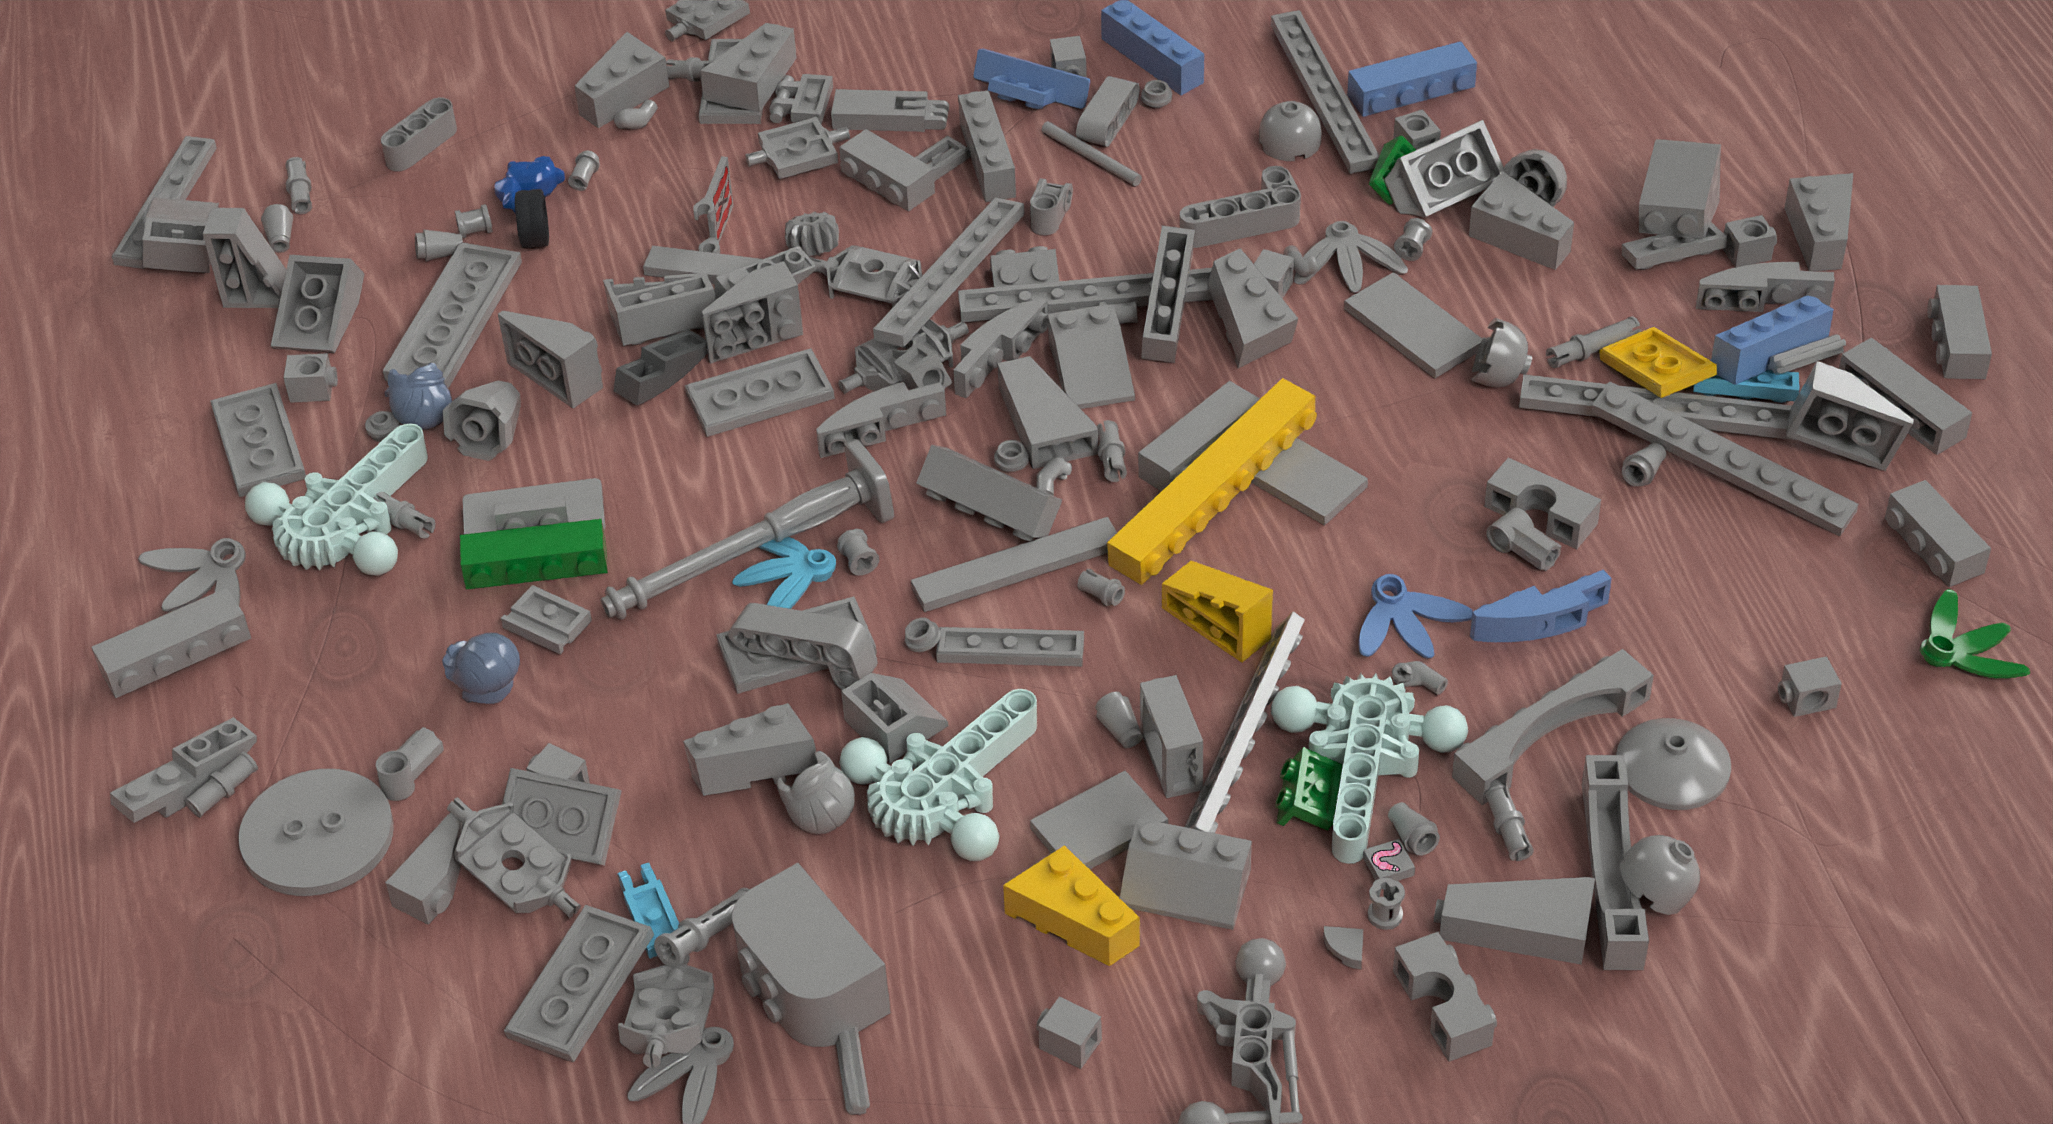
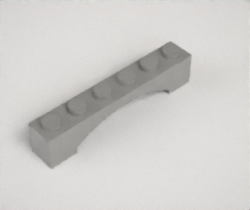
M1624 649L1610 657H1603L1591 669L1583 674L1578 673L1574 675L1562 687L1555 691L1547 692L1541 700L1528 708H1521L1509 720L1499 726H1492L1480 738L1459 747L1454 753L1452 778L1481 805H1484L1488 802L1485 798V793L1490 788L1497 785H1502L1503 787L1506 785L1508 788H1511L1514 764L1538 739L1552 730L1580 718L1616 712L1622 717L1650 700L1654 675Z
M1586 755L1581 785L1592 878H1595L1594 895L1603 970H1644L1649 944L1645 909L1641 908L1639 899L1625 884L1619 870V864L1624 859L1623 855L1631 848L1628 814V778L1625 756Z

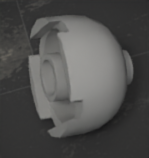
M1286 101L1273 105L1264 114L1259 128V144L1263 145V151L1267 155L1278 160L1295 161V156L1305 154L1306 159L1315 154L1321 145L1322 132L1320 121L1311 107L1300 102Z
M1531 149L1519 153L1503 169L1507 175L1552 207L1560 202L1567 189V173L1564 165L1555 155L1545 150Z
M1494 318L1488 326L1493 332L1490 337L1482 338L1475 356L1472 372L1479 371V373L1471 379L1473 382L1498 388L1506 387L1515 382L1520 373L1526 375L1532 362V356L1527 354L1529 345L1525 334L1517 326Z
M1664 835L1642 838L1623 855L1624 859L1619 864L1623 881L1638 899L1644 894L1649 900L1654 902L1650 906L1651 909L1666 915L1677 914L1692 899L1699 887L1700 869L1694 852L1687 843Z

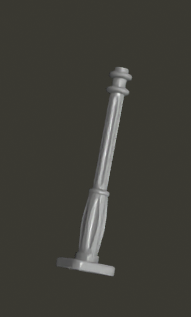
M856 439L845 445V455L849 472L845 474L844 478L809 490L773 512L766 513L763 521L638 581L630 576L626 580V586L617 591L613 587H607L605 590L606 596L600 599L609 618L616 616L618 619L623 620L627 615V609L637 606L643 610L647 607L648 599L773 539L776 542H781L784 538L817 527L857 503L860 505L865 504L881 523L893 519L894 509L891 492L883 469L859 440Z

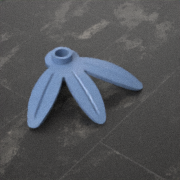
M1394 574L1383 575L1375 580L1371 588V596L1376 605L1371 609L1361 627L1358 639L1359 652L1366 657L1373 655L1382 645L1388 632L1390 620H1392L1399 636L1408 647L1424 658H1432L1434 656L1432 641L1414 613L1435 621L1463 622L1472 620L1473 610L1461 603L1443 597L1407 592L1406 585L1399 576ZM1383 591H1391L1394 596H1388Z

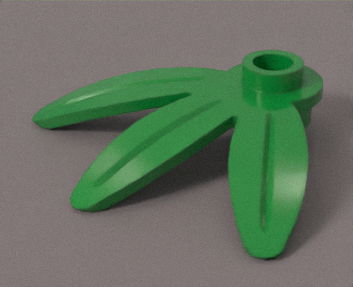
M1946 589L1931 613L1929 623L1930 636L1928 639L1923 640L1920 645V653L1927 663L1935 667L1955 665L1970 673L1990 678H2017L2031 673L2030 669L2023 664L1974 656L1996 646L2010 633L2011 627L2006 623L1987 625L1953 639L1952 636L1958 618V595L1952 589Z

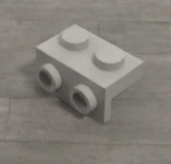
M1038 246L1030 248L1028 252L1015 253L1014 250L1008 249L998 251L996 255L990 256L993 287L1059 281L1056 249L1048 250L1047 247Z

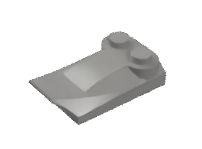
M1481 120L1398 158L1393 169L1384 179V182L1398 213L1412 214L1424 218L1487 189L1503 171L1504 166L1486 125Z

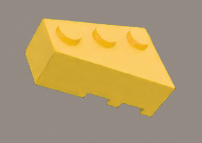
M1192 560L1162 583V609L1241 663L1270 641L1272 631V589Z

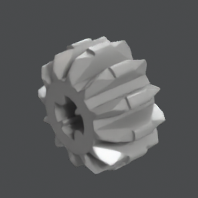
M826 212L804 213V215L795 216L792 220L785 223L784 236L788 249L800 246L810 257L830 252L839 245V228L835 216Z

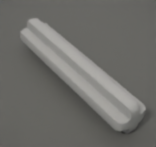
M1834 334L1775 354L1770 357V363L1767 364L1768 369L1773 370L1775 375H1780L1841 354L1844 351L1843 346L1846 345L1845 339L1841 340L1838 334Z
M854 1027L849 1032L844 1030L839 1034L836 1047L846 1110L851 1115L865 1114L866 1109L870 1107L859 1033L857 1027Z

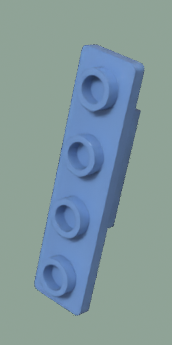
M983 48L977 52L974 78L988 82V90L998 93V98L1008 101H1015L1016 99L1026 101V106L1036 109H1042L1043 106L1053 102L1079 109L1086 107L1090 87L1089 78Z

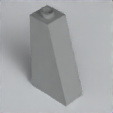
M1030 356L997 363L999 390L1021 443L1028 451L1032 469L1044 467L1052 458L1062 457L1064 461H1071L1098 454L1097 426Z
M1579 877L1448 884L1445 900L1437 899L1434 923L1441 924L1440 935L1445 941L1582 965L1595 878Z

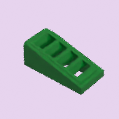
M1398 136L1384 144L1369 181V185L1389 205L1393 204V200L1384 179L1389 175L1398 158L1416 151L1404 136Z

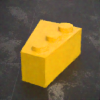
M1065 845L1003 885L1006 915L1014 919L1019 916L1035 924L1036 930L1044 934L1051 932L1067 940L1068 946L1108 966H1111L1140 946V917Z

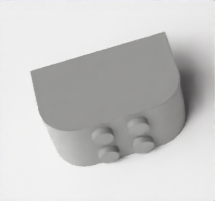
M799 863L751 888L738 899L733 909L732 921L743 985L752 997L757 995L761 999L768 1018L773 1023L779 1022L793 1039L813 1047L835 1045L839 1040V1034L844 1030L849 1032L854 1027H857L859 1032L891 1013L885 963Z

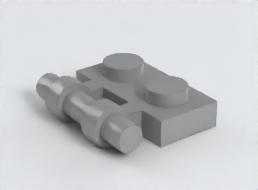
M802 74L800 81H794L792 76L785 75L776 87L775 94L777 97L772 100L769 109L771 113L770 120L774 123H780L783 117L790 114L791 122H799L817 117L820 124H822L833 89V76Z

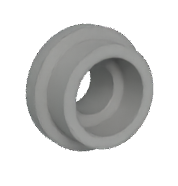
M1152 80L1145 84L1141 93V99L1146 105L1160 108L1171 102L1172 91L1165 81Z
M388 411L376 412L365 423L368 435L377 442H381L395 428L400 426V422L394 417L393 413Z
M1007 440L998 446L994 454V460L998 468L1013 472L1023 469L1028 464L1029 454L1021 442Z
M917 618L911 621L905 629V643L914 652H924L931 649L938 643L941 636L937 624L927 618Z

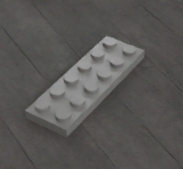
M460 242L383 369L385 380L388 381V374L392 369H395L399 374H406L408 376L419 367L435 363L438 369L443 372L444 383L449 388L521 265L520 252Z

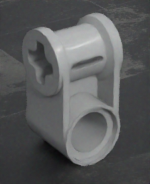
M1043 178L1039 179L1036 190L1030 199V227L1034 233L1051 235L1059 229L1065 213L1071 206L1073 197L1072 183L1059 185L1047 183V180Z

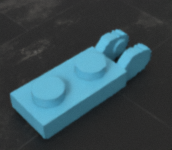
M648 862L640 866L643 882L646 883L644 885L634 888L632 879L626 870L617 873L625 903L633 921L650 926L654 932L653 938L645 949L650 959L658 956L654 947L656 937L663 933L670 934L676 930L679 921L661 880L656 879L653 869Z

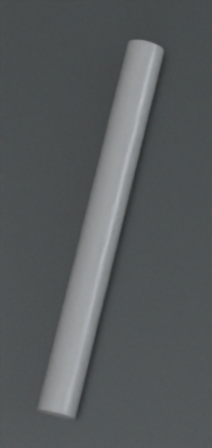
M1049 121L1043 124L1041 130L1044 134L1133 186L1140 184L1142 180L1140 174Z

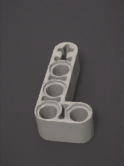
M1270 166L1262 172L1261 190L1191 204L1182 208L1180 211V228L1195 230L1194 248L1295 227L1300 221L1301 193L1292 175L1286 168Z
M749 603L745 606L728 633L731 642L744 651L828 665L835 685L841 690L872 673L878 664L867 629L853 619Z

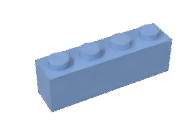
M1119 0L1101 10L1102 40L1155 78L1165 81L1179 95H1183L1204 83V53L1128 0Z
M1461 41L1350 70L1348 72L1347 96L1362 117L1475 87L1477 62Z
M1807 295L1715 335L1711 361L1717 364V375L1736 385L1769 370L1767 364L1770 363L1771 356L1828 337L1834 309L1823 304L1818 298Z

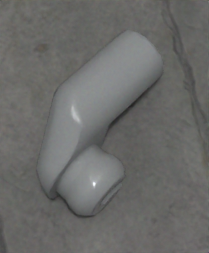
M648 99L643 102L639 109H622L615 115L614 122L620 129H642L657 111V104Z
M1289 245L1284 249L1283 255L1294 258V270L1299 276L1308 277V274H1314L1318 271L1315 257L1309 256L1303 259L1299 249L1293 245Z
M1062 457L1052 458L1037 474L1036 488L1054 496L1055 479L1057 477L1061 480L1067 479V475H1070L1072 471L1071 464L1064 461Z
M1420 661L1398 663L1392 669V677L1397 685L1402 683L1404 687L1423 685L1437 695L1443 693L1448 685V679Z

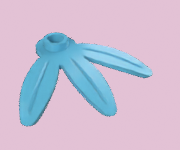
M791 537L784 538L781 542H776L773 539L759 546V548L785 558H775L755 564L735 576L732 583L741 587L789 576L774 591L767 605L791 609L802 597L812 581L823 582L832 576L836 568V559L832 553L826 550L814 549L809 551L806 546Z

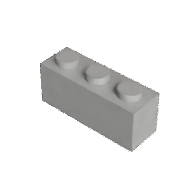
M867 129L839 147L840 166L843 173L908 212L935 193L934 168Z
M1937 285L1934 298H1930L1928 301L1927 313L1928 318L1934 321L1932 324V340L1938 342L1936 362L1937 364H1942L1944 378L1986 379L1992 352L1978 286Z
M1926 480L1890 493L1885 514L1887 523L1902 536L1911 550L1917 553L1929 565L1931 571L1936 576H1939L1948 587L1985 573L1991 551L1990 546Z

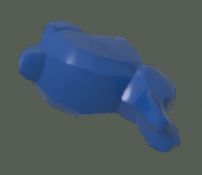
M547 156L535 158L534 162L511 161L508 163L505 178L496 181L494 192L502 202L503 208L512 209L515 213V193L517 191L542 189L544 196L547 197L551 195L557 184L565 180V173L563 170L556 168L552 159Z

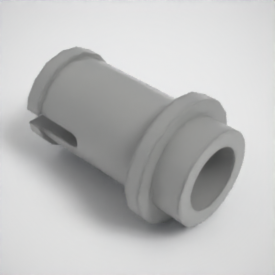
M583 151L577 155L575 159L576 166L568 179V183L573 189L585 190L592 174L598 171L600 167L599 157L592 151Z
M1091 569L1083 571L1078 579L1077 585L1079 590L1100 598L1101 602L1106 606L1118 605L1125 595V587L1121 585L1120 580L1115 578L1110 580Z

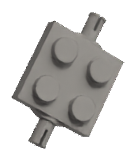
M679 0L676 4L665 10L667 20L676 24L667 29L665 34L671 41H674L683 34L697 35L706 40L750 14L749 4L743 0Z
M817 117L759 132V144L763 150L745 154V158L749 167L767 162L773 167L779 179L791 177L838 163V154L833 143L849 140L850 134L847 126L829 131L820 124Z

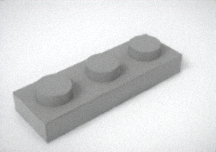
M1711 222L1705 237L1702 239L1660 234L1623 243L1622 256L1636 270L1649 269L1657 264L1669 261L1678 262L1686 257L1698 254L1706 255L1714 250L1726 248V235Z

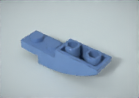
M1603 569L1591 575L1582 576L1577 581L1560 588H1554L1543 595L1535 586L1514 592L1506 598L1483 605L1477 610L1472 611L1470 637L1474 641L1483 642L1530 641L1552 637L1586 626L1588 612L1608 604L1612 578Z

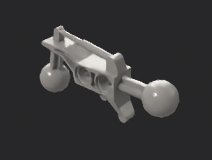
M1265 938L1251 939L1241 946L1235 960L1238 975L1247 984L1245 1001L1223 999L1209 990H1203L1197 995V1011L1201 1015H1205L1209 1023L1216 1029V1042L1219 1045L1234 1047L1232 1086L1250 1091L1266 1111L1225 1114L1224 1110L1215 1103L1199 1101L1190 1104L1181 1113L1178 1124H1302L1303 1116L1299 1109L1297 1080L1299 1078L1294 1038L1296 1020L1290 1015L1275 1010V1003H1269L1270 988L1280 981L1286 967L1285 956L1282 949L1274 941ZM1273 1039L1283 1040L1286 1080L1289 1082L1291 1112L1281 1113L1282 1084L1271 1064Z

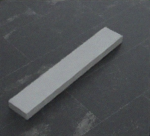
M190 136L184 138L113 253L114 265L144 269L142 239L146 216L153 198L186 200L217 149L214 139Z
M1105 517L912 579L911 588L923 611L927 612L1108 553L1107 542L1117 531L1109 518Z

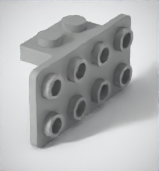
M597 478L473 493L463 497L464 534L601 518L603 528L605 529L606 527L602 483Z

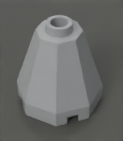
M499 380L466 390L443 410L444 435L450 441L455 439L460 444L457 449L464 456L490 461L499 452L501 453L513 441L521 408L520 393L511 383Z

